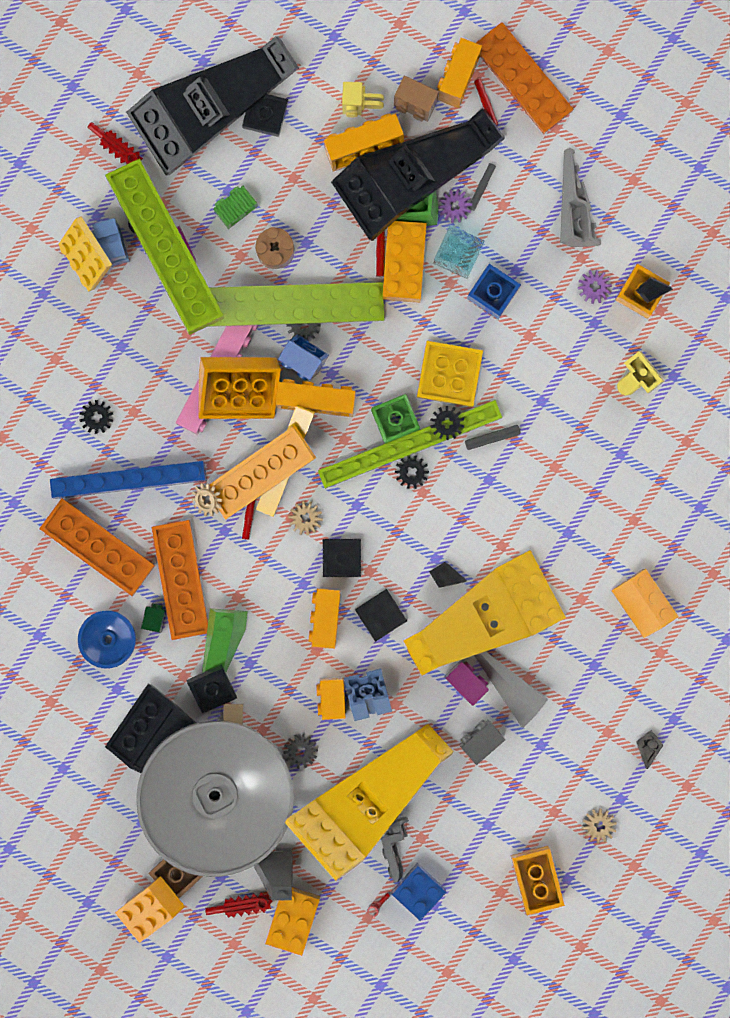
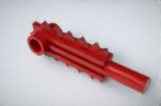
M93 122L89 123L87 128L101 138L99 145L103 146V149L109 148V154L115 153V159L120 158V163L126 162L127 165L138 159L140 161L143 160L140 156V151L134 152V147L128 148V142L122 143L123 138H117V133H113L112 130L105 133Z
M262 892L258 897L253 893L251 898L245 895L242 899L238 895L236 900L232 897L225 899L224 905L205 908L206 916L225 913L228 918L231 916L235 918L237 913L242 917L244 912L248 915L252 911L257 914L259 910L265 913L267 909H272L270 904L273 900L269 898V894L264 895Z

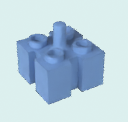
M115 218L92 224L94 230L91 232L112 263L111 267L130 262L120 225Z
M381 668L366 672L367 676L359 677V674L344 678L354 721L370 718L369 714L377 713V715L392 712Z

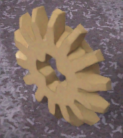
M201 483V488L195 487L198 492L192 491L195 498L191 499L196 502L194 508L198 507L199 513L204 511V516H207L208 512L210 516H214V512L217 514L219 513L218 508H222L221 504L218 503L222 502V499L216 498V496L220 495V492L214 494L215 486L210 490L209 483L206 484V487ZM204 496H209L211 503L206 504Z
M302 501V507L295 504L297 510L295 511L292 508L290 510L294 515L288 516V518L293 519V522L289 524L290 526L295 524L296 527L293 531L300 529V535H302L303 531H306V535H309V530L315 533L314 527H321L317 522L323 521V518H318V515L322 514V512H316L315 510L318 506L316 505L312 508V502L305 506V501ZM309 513L311 521H306L305 524L302 523L301 514Z
M599 808V813H596L595 809H593L592 816L588 813L586 814L589 818L588 821L583 819L582 822L586 823L587 826L582 827V830H588L584 835L585 837L591 835V842L594 838H597L596 843H599L600 838H603L605 843L607 842L606 836L610 839L613 838L609 833L610 831L616 832L615 829H612V826L617 825V823H611L614 816L608 817L609 811L606 810L605 814H602L601 808ZM599 821H603L602 825H604L605 828L600 829V831H596L597 828L594 826V824L599 823Z

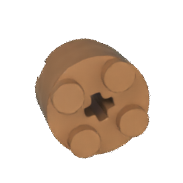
M270 227L258 236L255 249L259 261L265 267L280 269L291 263L294 257V244L291 236L285 230ZM278 245L279 251L274 250V251L272 252V248H271V247H272V246L276 247V246Z

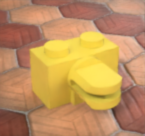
M343 82L342 111L347 117H358V115H362V110L364 111V109H382L384 107V103L381 102L384 100V95L365 93V86H362V82Z
M638 351L624 362L630 372L618 381L617 389L625 396L633 394L640 387H643L647 393H651L665 380L645 355Z

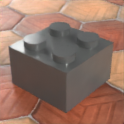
M484 720L480 721L475 726L476 730L472 734L468 732L460 739V747L476 765L506 740L489 720L486 722Z

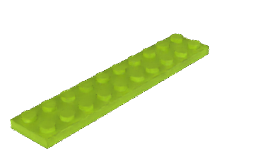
M140 159L105 174L112 191L188 334L191 335L224 319L220 307Z
M383 282L209 287L224 315V319L208 327L384 321Z

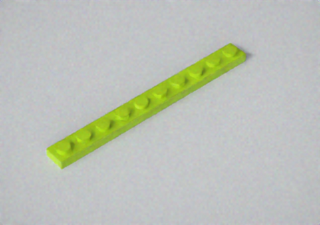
M496 400L461 413L458 417L459 419L464 418V421H460L464 428L459 427L458 430L462 432L461 434L502 419L503 417ZM446 419L442 421V425H445V428L448 429L450 425H453V421ZM429 426L320 469L318 473L326 489L446 441V435L439 439L441 433L438 432L434 435L433 432L437 429Z

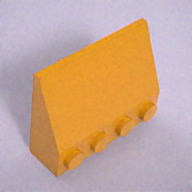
M200 357L198 418L274 419L281 371L277 358Z

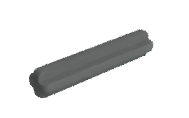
M514 425L465 441L467 450L518 436L521 434L518 425Z

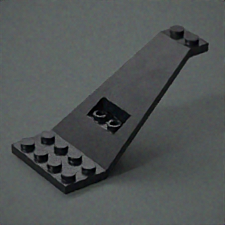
M275 36L260 49L152 89L126 113L164 174L168 176L298 70L299 67L280 37Z
M482 108L469 121L358 156L331 183L367 238L373 241L401 215L492 151L505 137L486 110Z
M148 683L105 748L130 769L141 773L150 755L166 738L184 727L196 724V722L167 696ZM216 790L211 791L209 794V798L212 800H217L220 797V793Z

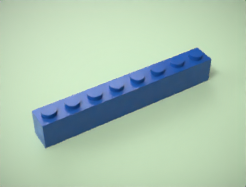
M197 461L50 479L51 497L53 499L206 482L207 477L205 462Z

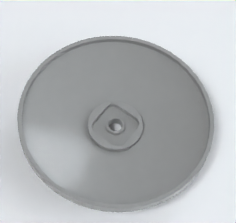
M228 721L199 722L184 727L166 738L153 751L145 763L139 778L136 795L140 826L156 853L169 864L182 871L206 877L233 875L253 867L266 858L283 838L288 828L285 821L292 815L294 805L291 775L279 751L267 738L257 731ZM211 791H218L220 797L217 800L210 799L209 794Z

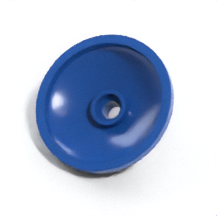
M99 611L92 614L83 622L78 633V647L82 656L87 662L98 668L110 669L122 665L130 658L136 644V634L131 622L122 614L114 611ZM106 636L112 637V641L110 643L106 642Z

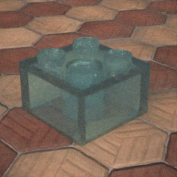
M450 225L433 264L468 279L485 241Z

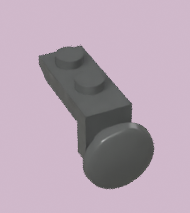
M407 817L396 818L388 829L389 833L381 838L383 844L382 853L388 861V873L393 878L394 883L398 882L403 876L404 869L395 842L402 841L404 837L408 836L404 823L409 821Z

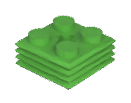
M406 394L371 408L385 444L420 430ZM393 414H395L396 417H401V419H399L398 424H395V422L390 421L392 419Z

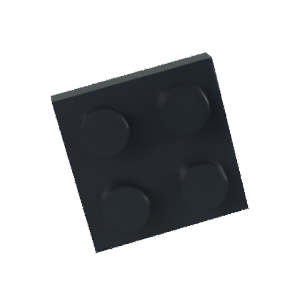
M269 94L265 95L264 98L245 113L242 128L279 137L288 99Z
M322 539L323 577H361V539Z
M387 589L354 609L375 642L407 622V619Z
M222 665L186 680L202 714L237 699L235 690Z

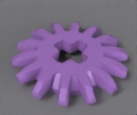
M459 189L456 190L455 194H453L452 190H449L450 196L444 193L443 196L446 199L439 200V202L443 203V205L438 206L439 209H443L440 215L446 214L444 220L447 221L450 217L451 223H454V219L457 218L458 223H460V217L463 216L467 219L468 217L465 213H471V210L467 209V207L472 206V203H467L471 198L470 196L464 198L465 191L459 195ZM456 201H458V206L460 208L458 210L454 209V211H452V206L450 205L451 202L455 203Z
M589 270L590 276L583 274L582 276L585 280H579V283L583 284L578 287V290L583 289V292L579 295H586V302L591 298V304H594L595 299L598 300V303H601V297L605 300L607 299L605 293L611 294L607 287H612V284L606 283L610 278L604 279V272L599 276V270H596L595 275ZM594 281L600 286V289H597L596 292H593V288H590V284H593Z

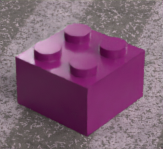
M459 661L444 678L474 706L489 691L486 687L489 683L480 675L476 677L472 673L475 669L467 661L464 663Z

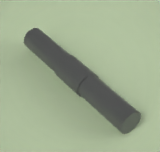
M489 163L470 202L472 206H469V209L475 211L496 168L494 164Z

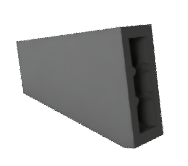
M292 851L271 852L261 862L254 865V868L272 900H292Z

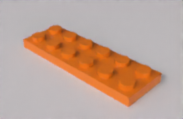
M503 22L476 42L482 45L481 59L543 134L574 110Z
M63 498L60 499L39 528L131 596H134L155 567L153 563Z
M190 520L151 527L171 640L207 634L208 618Z

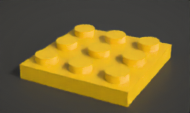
M82 216L76 218L58 245L62 254L69 260L71 268L79 276L81 284L89 292L97 287L111 268L112 263Z
M426 341L417 398L473 407L483 350Z

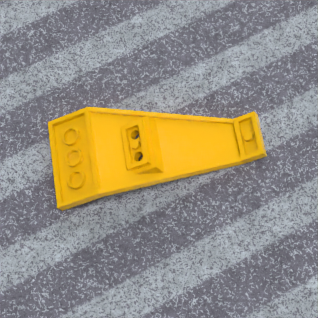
M531 550L495 568L422 631L403 641L421 676L440 666L533 636L564 620L566 617ZM483 603L488 604V610H482L481 606ZM493 620L498 623L495 628H492L490 625Z
M427 724L286 819L285 823L334 880L337 881L364 861L436 767L450 757L454 751Z

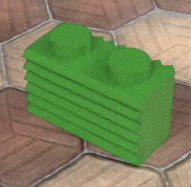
M237 186L230 191L229 197L218 200L213 210L229 230L257 208L258 204L244 186L240 188Z

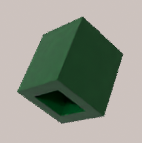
M152 603L151 606H146L141 629L162 633L166 610L162 609L163 605Z

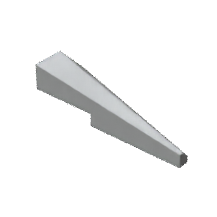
M572 148L564 150L560 243L570 247L601 245V240L597 239L594 231L597 226L596 223H592L590 217L592 209L584 182H580L577 173L580 171L579 165L575 166L573 154L575 151Z
M485 651L474 655L520 726L524 728L536 716L548 699Z

